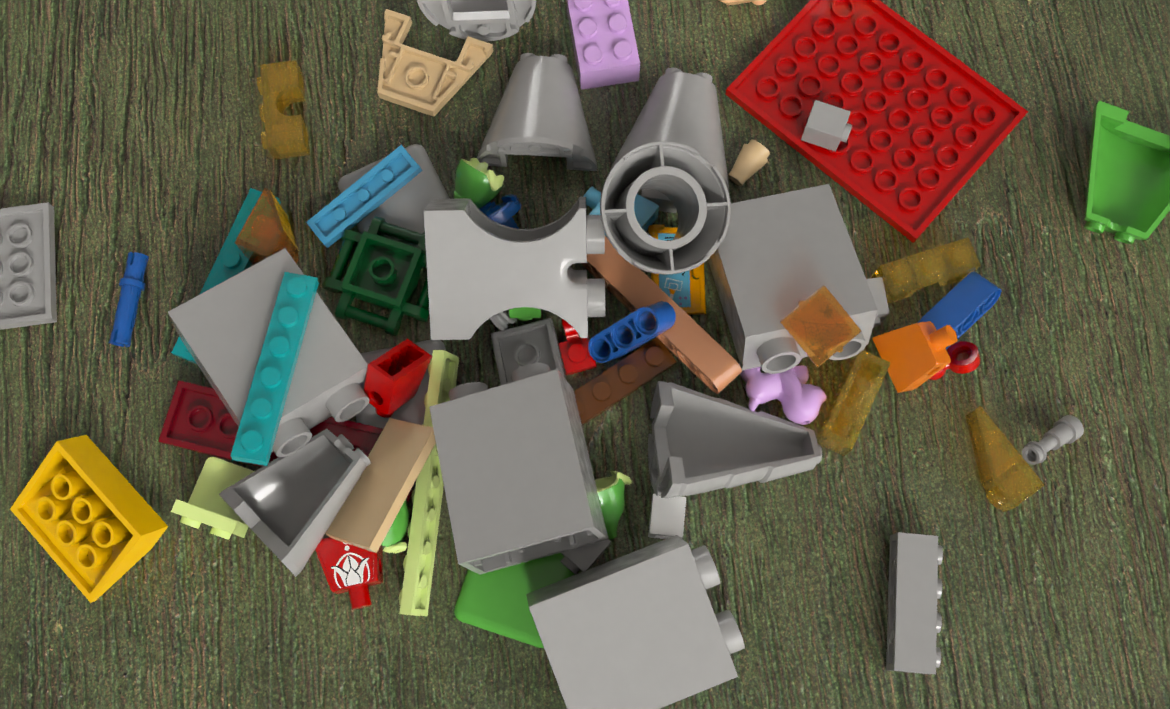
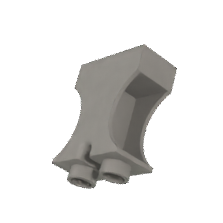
M579 197L573 207L558 220L534 229H517L501 225L482 213L471 198L432 199L424 209L431 340H470L476 330L489 318L513 308L530 307L554 313L567 321L581 338H588V317H605V278L587 279V270H574L570 267L575 263H587V254H605V231L601 215H586V197Z

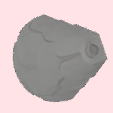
M657 382L650 418H654L651 426L652 434H648V465L653 490L661 498L690 496L722 488L729 489L755 481L765 483L813 470L816 464H819L821 461L822 447L817 443L814 430L763 411H751L727 400L714 398L672 382Z

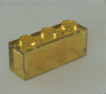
M864 350L853 357L816 438L818 444L842 456L847 455L853 449L890 366V362Z

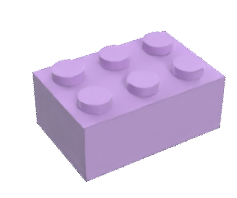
M566 0L581 90L639 81L640 60L628 0Z

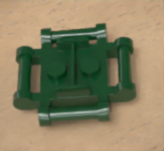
M374 216L367 232L363 231L361 234L352 230H344L341 238L343 243L329 277H325L322 283L324 289L342 294L336 307L335 317L343 320L350 318L384 329L386 334L392 336L398 334L404 314L416 320L427 322L429 317L428 279L425 281L417 304L408 303L411 302L418 285L422 266L427 268L425 232L421 234L387 223L384 218ZM381 234H384V235H387V236H390V237H393V238H397V239H400V240H403V241H406V242H409V243H412V244H415V245H418V246H417V248H416V247H413V246H410V245H407V244H404V243H401V242H397V241H394V240H391V239L382 237ZM357 246L344 280L341 281L354 247ZM356 298L392 311L389 318L353 307L352 302Z

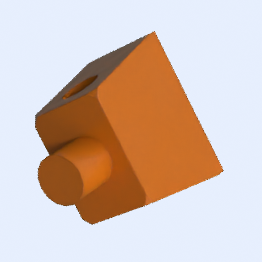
M931 321L908 325L872 338L897 393L912 391L947 366L951 359L946 347L956 343L958 340L956 332L950 325L936 330Z

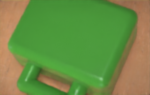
M561 553L481 575L468 569L454 608V614L463 623L538 648H544L530 612L526 594L575 574L560 562L564 557Z

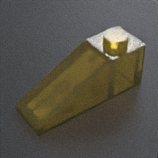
M981 406L966 415L981 483L987 491V499L994 507L1001 509L1003 512L1014 509L1045 486Z

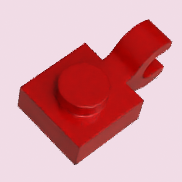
M562 319V326L567 341L558 343L566 376L597 368L596 361L590 356L588 350L589 335L588 338H579L577 331L567 321Z

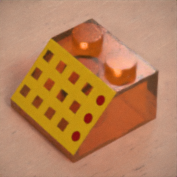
M264 188L235 244L254 265L286 248L297 264L299 250L287 214L272 192Z

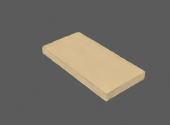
M389 418L368 456L371 464L365 468L325 534L332 539L377 553L436 444L433 427Z

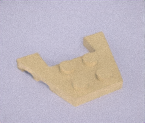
M386 9L384 14L385 28L384 35L382 36L383 50L382 58H380L378 96L389 102L435 117L491 56L493 44L468 36L457 61L454 62L404 45L403 42L412 25L411 17Z

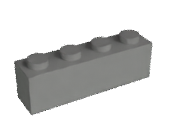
M902 532L890 535L887 671L936 675V668L940 667L941 650L939 647H936L937 633L941 631L942 617L937 612V599H940L942 595V581L938 578V565L942 563L943 548L941 545H938V536Z

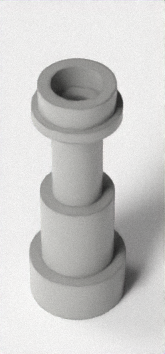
M1072 415L1063 416L1053 424L1052 429L1043 435L1042 440L1039 442L1030 441L1022 449L1024 460L1031 465L1042 463L1046 460L1048 451L1057 450L1064 444H1071L1079 439L1084 432L1082 423Z

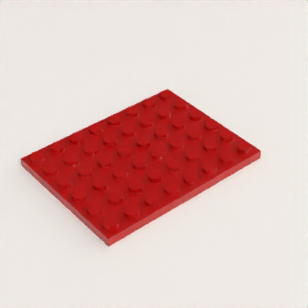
M810 0L729 85L725 93L726 96L913 243L1028 113L1026 109L880 0ZM815 100L851 111L847 122L852 124L850 134L846 143L840 141L836 152L801 140Z

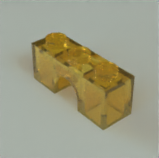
M297 61L260 65L261 77H257V86L260 95H263V104H259L260 117L262 122H265V131H261L263 148L269 150L274 160L310 155L308 127L301 114L293 116L283 115L285 109L290 104L306 101L304 76Z
M969 237L882 264L878 267L872 278L883 277L887 303L889 304L911 297L919 289L937 282L942 287L961 281L968 274L976 271L981 264Z

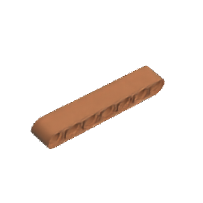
M606 236L605 254H587V263L581 264L595 278H605V288L631 313L639 308L660 301L667 302L674 308L676 314L674 325L656 337L714 393L719 394L742 372L738 362L641 269L626 261L614 249Z

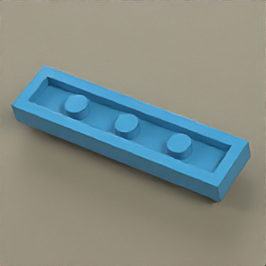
M400 145L306 223L320 241L329 248L342 237L344 230H351L423 170L406 149Z

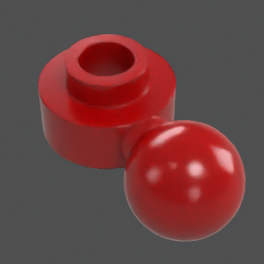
M967 341L951 345L947 349L951 362L929 380L940 379L944 376L947 369L958 374L974 371L980 364L977 346Z

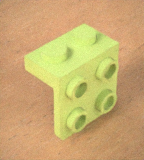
M209 457L203 466L188 503L176 499L171 512L181 515L182 517L179 522L199 529L201 523L211 526L210 533L229 540L231 534L244 538L249 528L248 525L219 494L255 471L216 457Z

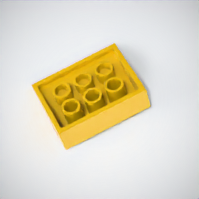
M87 435L57 441L10 508L90 603L95 602L147 554L168 528V525Z

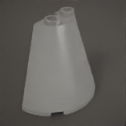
M417 0L423 14L435 26L440 24L449 29L450 35L464 40L469 36L484 42L501 40L519 32L520 26L530 21L536 7V0Z
M524 53L520 56V61L515 65L478 153L477 159L479 162H486L488 166L507 167L508 154L566 157L567 170L597 171V161L573 69L567 63V57L560 54L550 57L537 56L532 53Z
M667 68L665 74L658 79L612 164L611 170L623 156L639 146L660 141L676 142L699 151V155L712 166L715 165L722 175L729 192L717 90L712 83V76L707 73H683L677 68Z
M325 429L313 436L297 452L286 457H278L268 463V466L261 467L226 488L219 495L296 577L302 572L365 468L371 464V461L359 448L352 451L354 447L345 436L340 434L336 437L328 429Z

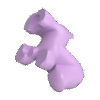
M804 365L795 366L790 370L775 374L761 373V367L742 370L740 373L746 383V393L749 398L748 406L751 411H755L759 404L778 399L782 404L784 414L790 421L806 425L816 419L822 403L826 401V394L820 387L805 384L809 379V372L807 366Z

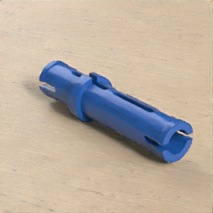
M128 252L124 277L119 281V286L121 287L120 297L109 343L120 347H124V345L125 347H130L139 298L141 291L145 290L146 285L143 281L149 256L145 254Z

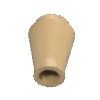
M753 139L748 144H743L735 164L728 174V178L738 186H743L750 177L768 163L769 150Z

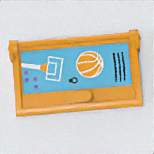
M657 224L648 226L650 236L665 241L673 240L678 227H664V225ZM704 263L679 274L662 275L651 273V280L688 315L706 314Z

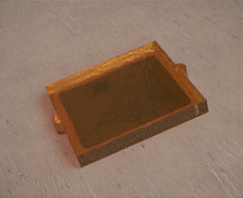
M825 285L821 286L805 301L799 300V306L780 321L816 367L822 365L836 352L841 353L843 346L861 332L860 328Z

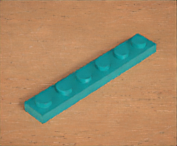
M250 188L200 294L252 266L277 213L272 195ZM275 197L279 204H281L280 199L278 197ZM179 336L171 353L197 364Z
M290 272L284 273L230 455L232 460L268 466L319 285L317 277Z

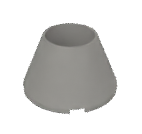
M660 141L644 144L633 149L614 165L603 185L600 199V214L607 238L614 249L626 261L650 273L672 275L700 266L716 251L723 242L729 228L731 202L726 183L715 165L712 166L699 155V151L684 144ZM651 189L659 191L673 202L679 220L678 229L673 240L656 239L641 228L634 211V202L638 190Z

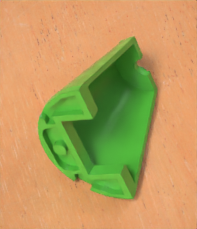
M1098 101L1093 109L1084 218L1086 224L1084 228L1100 234L1104 231L1115 234V240L1132 245L1135 239L1147 240L1170 211V136L1126 120L1129 111Z

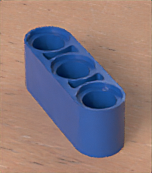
M973 271L930 309L919 322L931 321L936 330L950 325L956 332L958 339L996 303L1001 295V289Z
M664 301L639 308L593 336L588 344L590 356L598 363H605L629 353L670 329L676 321L674 308Z

